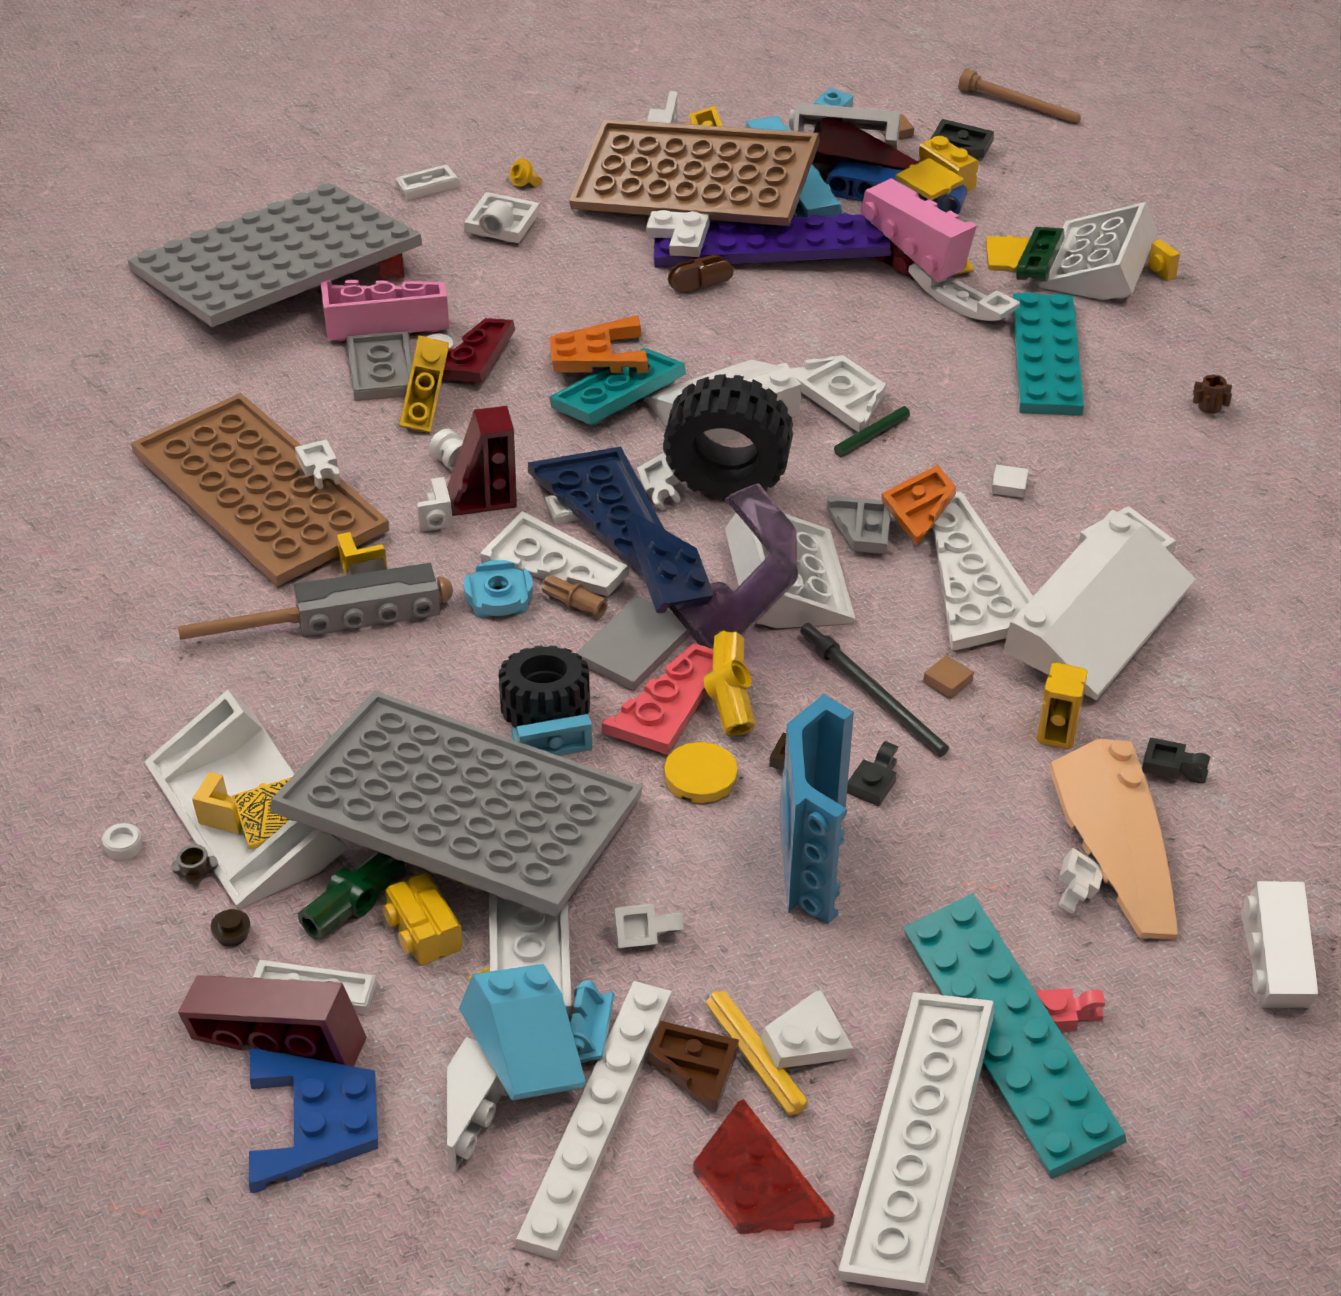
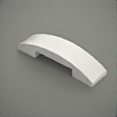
M917 263L909 266V273L928 294L944 306L964 316L977 320L995 321L1001 320L1020 308L1019 301L997 290L987 296L952 277L938 283Z

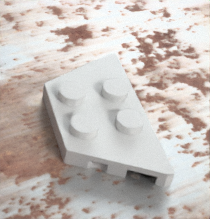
M844 355L832 356L826 359L805 360L804 367L789 368L787 363L778 365L785 367L802 384L801 392L857 432L865 428L885 395V383Z

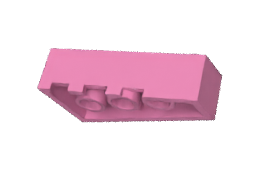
M892 178L865 190L860 213L934 280L939 283L964 270L977 228L976 224L970 221L967 223L960 221L959 215L956 213L940 210L937 208L936 202L930 199L926 201L920 199L916 191Z
M331 280L321 282L327 341L344 342L347 341V336L401 331H408L409 335L412 332L426 331L436 333L442 329H450L447 293L444 282L405 281L402 283V287L395 286L388 281H376V284L373 286H360L358 280H346L345 285H332Z

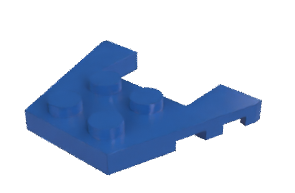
M250 1049L251 1089L294 1086V1147L249 1151L250 1193L265 1190L267 1183L284 1177L287 1181L301 1177L303 1170L325 1163L329 1167L379 1149L375 1070L266 1050Z

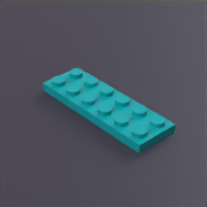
M1032 292L1013 293V299L1020 302V308L1013 311L1019 413L1082 416L1084 401L1073 296L1060 293L1054 295L1035 294Z

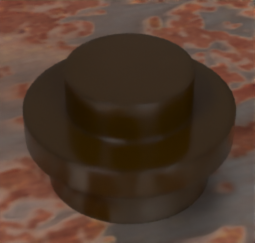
M228 909L215 915L210 927L213 937L220 944L236 946L245 941L251 924L248 915L243 911Z

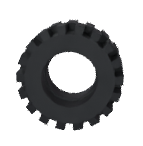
M542 645L530 649H521L519 653H513L508 656L509 660H504L501 664L498 674L500 709L506 722H511L512 727L517 729V726L589 713V669L587 662L582 660V656L578 653H572V650L567 648L561 649L558 646L542 647Z

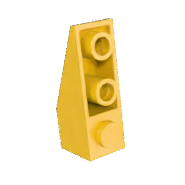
M418 335L399 426L427 433L431 432L450 342Z

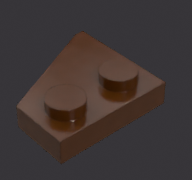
M660 1020L649 1049L648 1062L709 1109L717 1111L739 1050V1039Z

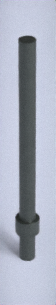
M809 622L801 627L800 633L815 646V651L821 657L835 663L937 756L942 757L948 752L949 746L844 654L840 650V645L831 636H824Z

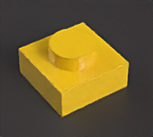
M1161 239L1152 242L1148 268L1164 280L1170 281L1176 278L1180 253Z

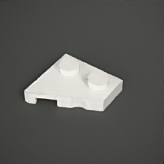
M821 990L815 991L767 1025L761 1036V1040L776 1069L849 1059L853 1050L849 1039Z

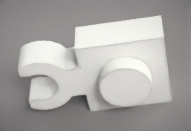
M326 439L295 447L296 458L306 477L314 475V483L318 489L323 488L322 480L325 478L332 479L336 485L340 484L337 458Z
M665 453L637 467L645 492L652 497L653 503L661 511L665 510L663 502L668 496H671L676 503L680 502V495L673 487L679 480L674 475L675 469L671 470L665 460Z

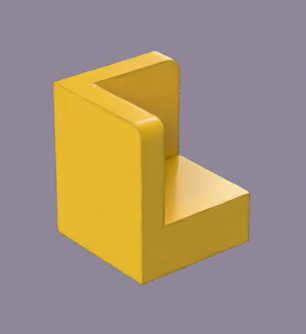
M350 532L337 535L339 561L345 576L348 574L349 565L383 558L387 569L386 552L383 545L356 549Z
M209 772L192 798L198 823L239 834L243 828L238 809L233 797L227 794L223 775Z

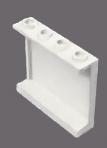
M796 103V110L790 109L789 127L792 131L804 132V124L816 125L819 120L825 117L842 118V122L851 123L862 130L885 131L886 144L898 150L900 111Z

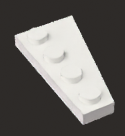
M523 511L480 553L482 563L492 560H507L513 562L515 568L520 569L522 572L524 567L531 576L545 579L547 576H556L573 585L577 583L582 584L585 590L604 596H609L629 575L627 565Z

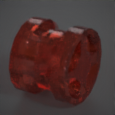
M402 253L377 263L380 280H387L389 276L405 277Z

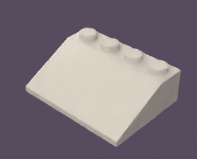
M1143 202L1065 221L1063 226L1065 239L1050 269L1048 281H1038L1039 288L1100 300L1123 299L1133 294L1150 252L1151 244L1154 242L1158 232L1147 203Z
M751 359L653 392L649 397L644 398L645 403L667 426L674 400L678 395L682 394V390L689 384L693 383L696 386L697 380L705 377L714 379V376L719 374H726V377L734 378V375L744 376V380L752 382L754 379L762 383V388L765 390L770 388L778 395L777 401L782 400L788 408L789 415L794 417L800 415L802 384L785 367ZM722 428L704 432L707 437L716 443L742 435L734 430Z
M744 500L726 526L725 531L746 619L756 624H764L773 628L802 627L808 622L813 626L852 624L855 620V615L830 529Z

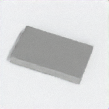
M408 331L347 336L354 401L404 397L413 362Z
M636 596L577 653L582 656V660L587 662L589 669L634 691L693 633L694 623L668 610L665 613H657L652 602Z

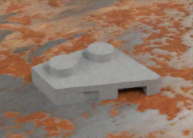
M828 495L827 510L851 549L858 552L887 554L890 511L883 504L882 500Z

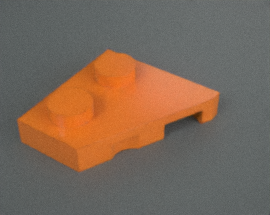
M936 465L881 493V499L911 540L917 545L923 540L955 497L956 486L940 466Z

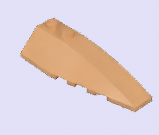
M1096 739L1052 761L1049 770L1066 822L1071 830L1077 829L1084 841L1081 846L1086 854L1094 856L1101 867L1100 872L1103 875L1102 879L1105 884H1110L1119 895L1116 901L1139 938L1176 940L1178 929L1166 851L1152 796L1132 741Z

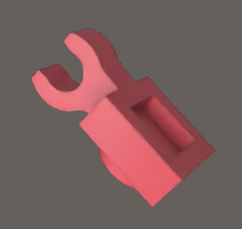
M1072 988L1035 990L1060 1031L1077 1030L1078 1020H1103L1102 1007H1105V1000L1102 990H1089L1076 998L1073 997Z

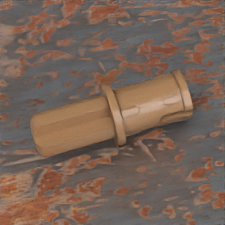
M547 576L544 579L542 585L543 593L566 603L567 608L571 610L576 608L596 619H600L605 614L608 600L585 590L582 584L577 583L573 585L556 576Z

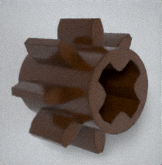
M1207 375L1203 378L1202 383L1195 382L1193 403L1198 404L1199 409L1205 413H1218L1221 411L1222 405L1230 406L1232 385L1227 384L1226 379L1220 375Z

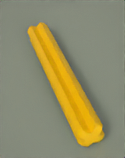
M717 990L711 993V997L706 1001L707 1007L729 1037L739 1039V1050L789 1116L801 1114L808 1105L805 1096L784 1068L776 1069L760 1036L725 991L719 992Z

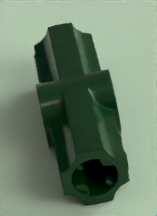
M376 851L353 870L347 867L338 870L329 880L326 891L298 913L299 923L310 937L317 940L318 938L323 939L351 915L356 917L366 915L374 907L378 894L406 872L405 862Z

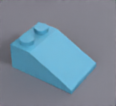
M537 964L472 974L459 1010L511 1100L583 1088L586 1081L563 996L545 965Z

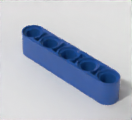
M840 160L833 165L825 183L829 184L831 192L835 197L863 202L865 190L891 178L896 180V174L902 172V170ZM963 184L951 190L950 194L945 193L932 201L937 203V208L944 212L952 211L958 215L967 196V188ZM918 193L920 199L924 201L928 200L926 197Z

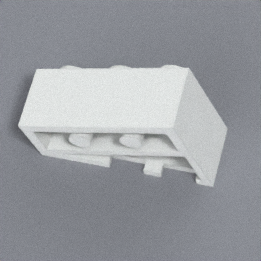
M1257 881L1250 895H1246L1244 906L1241 910L1253 968V991L1259 996L1261 1008H1310L1318 995L1305 882Z

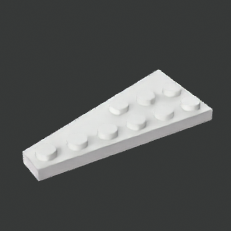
M957 492L933 525L951 651L1007 638L1010 621L1033 597L964 494Z

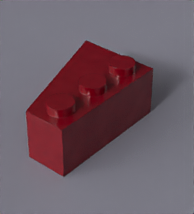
M507 405L474 409L447 486L452 516L517 508L514 428Z

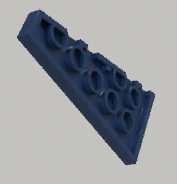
M621 446L528 462V473L552 495H555L557 500L567 509L572 510L577 518L644 577L625 521L633 512L663 529L664 527Z

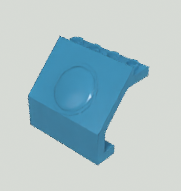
M823 694L787 724L785 761L780 793V833L788 913L799 905L808 914L816 916L829 924L838 916V910L834 908V901L840 895V884L836 882L839 846L844 843L843 836L845 835V831L841 829V821L847 815L846 798L854 712Z

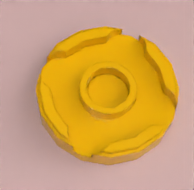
M707 742L687 743L676 748L667 757L664 766V778L666 786L675 796L681 799L682 796L691 798L693 803H710L728 796L732 791L733 785L737 782L738 767L732 754L717 744Z

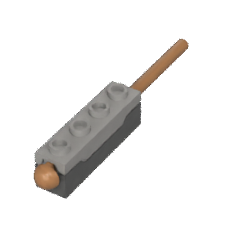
M431 562L294 584L296 607L178 626L180 640L290 622L300 623L302 636L306 637L440 615L439 601L444 603L452 597L453 586L444 577H437L436 583Z

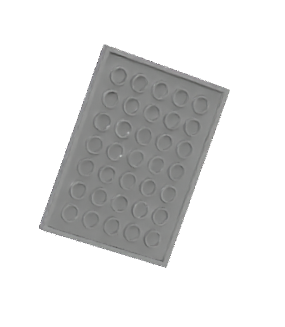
M327 183L318 186L314 191L295 194L290 200L271 203L263 210L244 213L239 219L220 222L212 229L195 231L190 234V237L185 239L168 241L161 248L142 251L136 257L128 259L130 271L205 323L214 327L319 286L321 282L332 281L423 244L420 233L339 187Z
M374 691L271 799L270 812L286 817L291 821H297L319 829L326 834H332L354 842L361 847H367L384 853L394 859L403 860L422 867L432 873H438L460 881L467 886L490 892L502 899L528 906L540 913H547L556 917L641 798L643 785Z

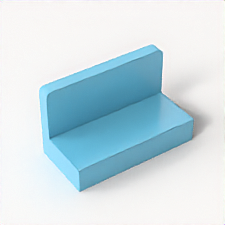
M588 714L517 726V729L512 728L513 740L558 756L592 750V724Z

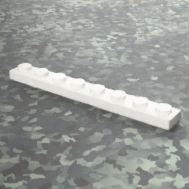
M633 981L607 1038L603 1058L597 1060L516 1238L517 1249L558 1261L649 1054V1049L660 1020H664L671 1004L672 991Z

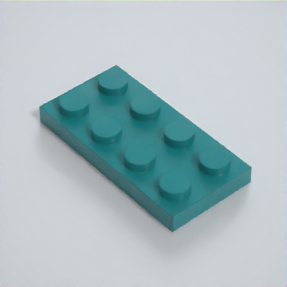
M644 347L638 351L646 350L648 373H637L636 367H623L622 373H611L610 367H605L550 396L551 408L586 424H598L605 417L626 409L629 404L649 397L652 392L663 386L671 385L676 379L686 375L685 363Z

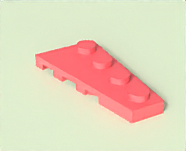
M695 643L690 645L665 667V673L660 678H653L644 686L643 693L635 700L632 698L627 700L621 706V712L614 718L609 716L602 722V734L668 755L707 694L703 680L704 676L712 671L713 649Z

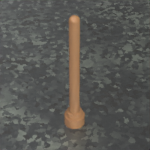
M966 68L960 76L958 84L960 90L969 93L980 90L1072 123H1079L1081 120V115L1077 112L982 80L976 71Z

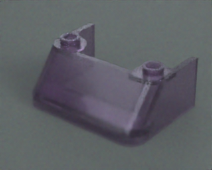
M759 483L732 493L725 500L769 551L768 557L734 592L725 583L717 581L710 584L714 596L707 605L689 606V608L679 610L676 606L669 607L696 642L713 649L714 636L722 631L737 632L743 637L792 587L798 577L796 529Z

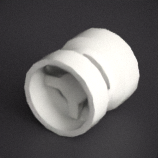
M443 429L432 438L429 451L437 460L443 461L444 466L453 472L463 440L453 430Z

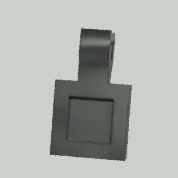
M1150 737L1143 759L1142 771L1143 773L1179 779L1180 772H1182L1193 782L1206 783L1210 756L1204 753L1185 752L1186 744Z
M884 741L878 750L874 763L863 759L848 780L847 793L880 806L896 783V772L892 770L897 763V758L893 756L897 752L898 746Z

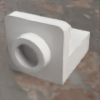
M444 477L432 478V492L426 493L427 501L417 503L418 522L421 532L453 527L451 501Z

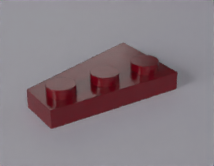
M485 318L462 336L463 342L455 349L448 348L442 380L482 383L515 332L514 320Z

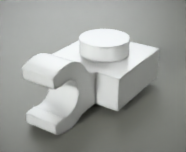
M1074 848L1064 857L1058 878L1067 885V889L1060 899L1059 906L1071 914L1075 912L1079 900L1084 902L1086 897L1090 900L1100 889L1103 877L1100 872V865Z
M654 904L613 908L617 948L658 944L657 932L684 929L682 913L655 915Z

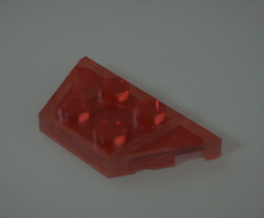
M744 1099L738 1101L693 1162V1173L739 1234L760 1233L766 1229L791 1231L794 1230V1224L816 1222L820 1223V1228L833 1226L834 1213Z

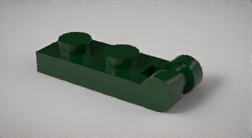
M1035 227L1018 262L1016 270L1017 280L1037 278V281H1048L1050 269L1065 239L1064 228Z

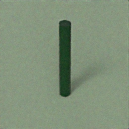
M902 406L834 446L835 454L842 457L909 418V409L906 406Z

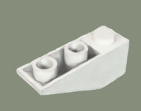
M468 1037L465 1038L447 1066V1151L449 1171L454 1173L463 1158L469 1159L477 1143V1136L482 1127H488L491 1124L496 1112V1104L501 1096L508 1095L478 1041Z

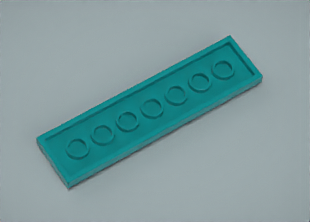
M973 893L903 927L905 936L941 995L991 1000L994 1002L995 1013L982 1064L1051 1179L1127 1142L1125 1132Z

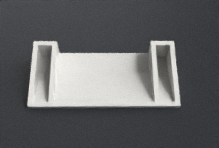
M1112 509L1010 621L1004 652L1049 675L1051 664L1056 662L1085 668L1088 670L1084 694L1097 700L1195 584L1196 578L1143 524Z
M229 690L225 691L144 761L196 844L203 846L207 850L208 856H215L217 858L218 866L214 869V872L235 905L240 909L319 874L348 849L340 837L326 834L319 829L297 821L289 820L261 846L249 850L243 829L239 834L198 823L192 798L209 772L223 775L229 796L258 788L261 783L268 785L291 778L296 774L253 711Z

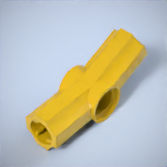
M722 631L714 636L712 671L704 676L703 681L706 692L717 703L724 735L733 737L745 735L753 731V726L756 724L747 689L752 684V679L748 668L744 664V638L737 632Z

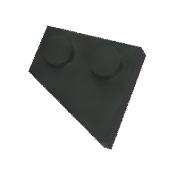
M942 119L930 139L935 136H944L954 146L965 149L968 155L973 158H984L994 140V131Z

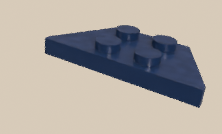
M631 512L625 523L656 612L665 613L670 606H676L679 610L689 608V606L707 605L714 596L697 548L637 513Z

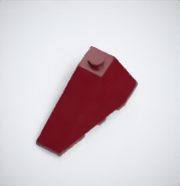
M822 118L816 123L813 133L819 134L820 143L812 163L833 166L836 162L845 160L902 171L910 168V165L920 163L855 125L842 122V118Z

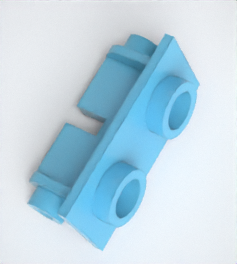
M584 980L580 985L576 986L574 996L576 997L574 1003L575 1014H572L570 1023L581 1063L603 1058L615 996L614 992L600 994L594 982Z

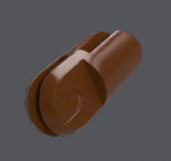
M714 254L673 266L668 272L667 280L675 291L686 293L728 281L733 276L734 270L727 260L719 256V254Z

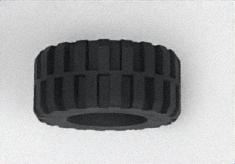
M726 374L715 375L714 379H709V377L699 379L696 382V386L692 383L682 390V394L678 395L673 402L663 441V452L666 455L665 460L671 470L675 469L674 475L681 482L686 481L689 489L694 492L699 490L704 493L705 497L711 499L714 496L721 497L722 501H732L733 498H739L740 501L751 498L752 494H755L757 497L767 492L768 487H774L780 481V476L784 474L787 467L793 437V421L788 413L787 406L782 400L777 401L778 395L770 388L765 390L762 388V383L754 379L750 382L744 380V376L734 375V378L726 377ZM711 429H730L743 434L753 444L737 448L727 447L712 441L704 432Z

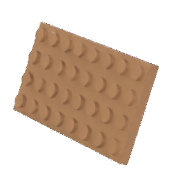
M603 119L570 196L569 203L571 209L642 215H651L652 211L660 210L682 213L694 211L701 214H709L710 220L790 226L820 143L819 134Z
M242 393L131 443L132 452L277 587L339 556L337 535L350 532L357 547L389 531V520L343 480L340 479V484L336 485L332 479L325 478L322 480L323 488L318 489L314 483V475L306 477L296 458L295 447L302 445Z

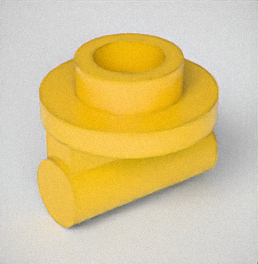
M520 158L511 166L509 176L513 185L523 187L529 182L534 187H538L542 183V178L533 172V167L529 160Z

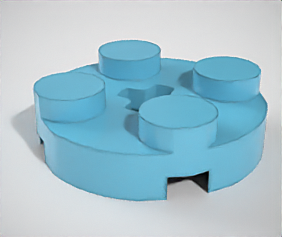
M492 560L476 566L475 573L471 574L470 577L468 573L464 579L465 600L473 608V613L480 618L523 614L527 611L528 603L533 596V581L529 571L523 567L522 572L520 569L515 568L513 562L507 560ZM501 586L502 589L497 590L494 587Z

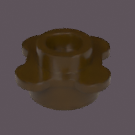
M193 844L179 851L177 860L172 863L171 867L175 874H182L186 877L188 883L195 884L200 882L209 870L216 869L218 861L215 856H208L207 850L203 846Z

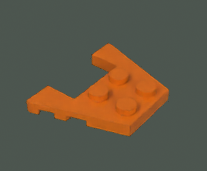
M631 316L571 332H560L555 336L549 337L553 372L592 373L593 367H610L611 373H622L623 367H636L637 373H648L646 350L613 354L611 340L642 337L639 316Z

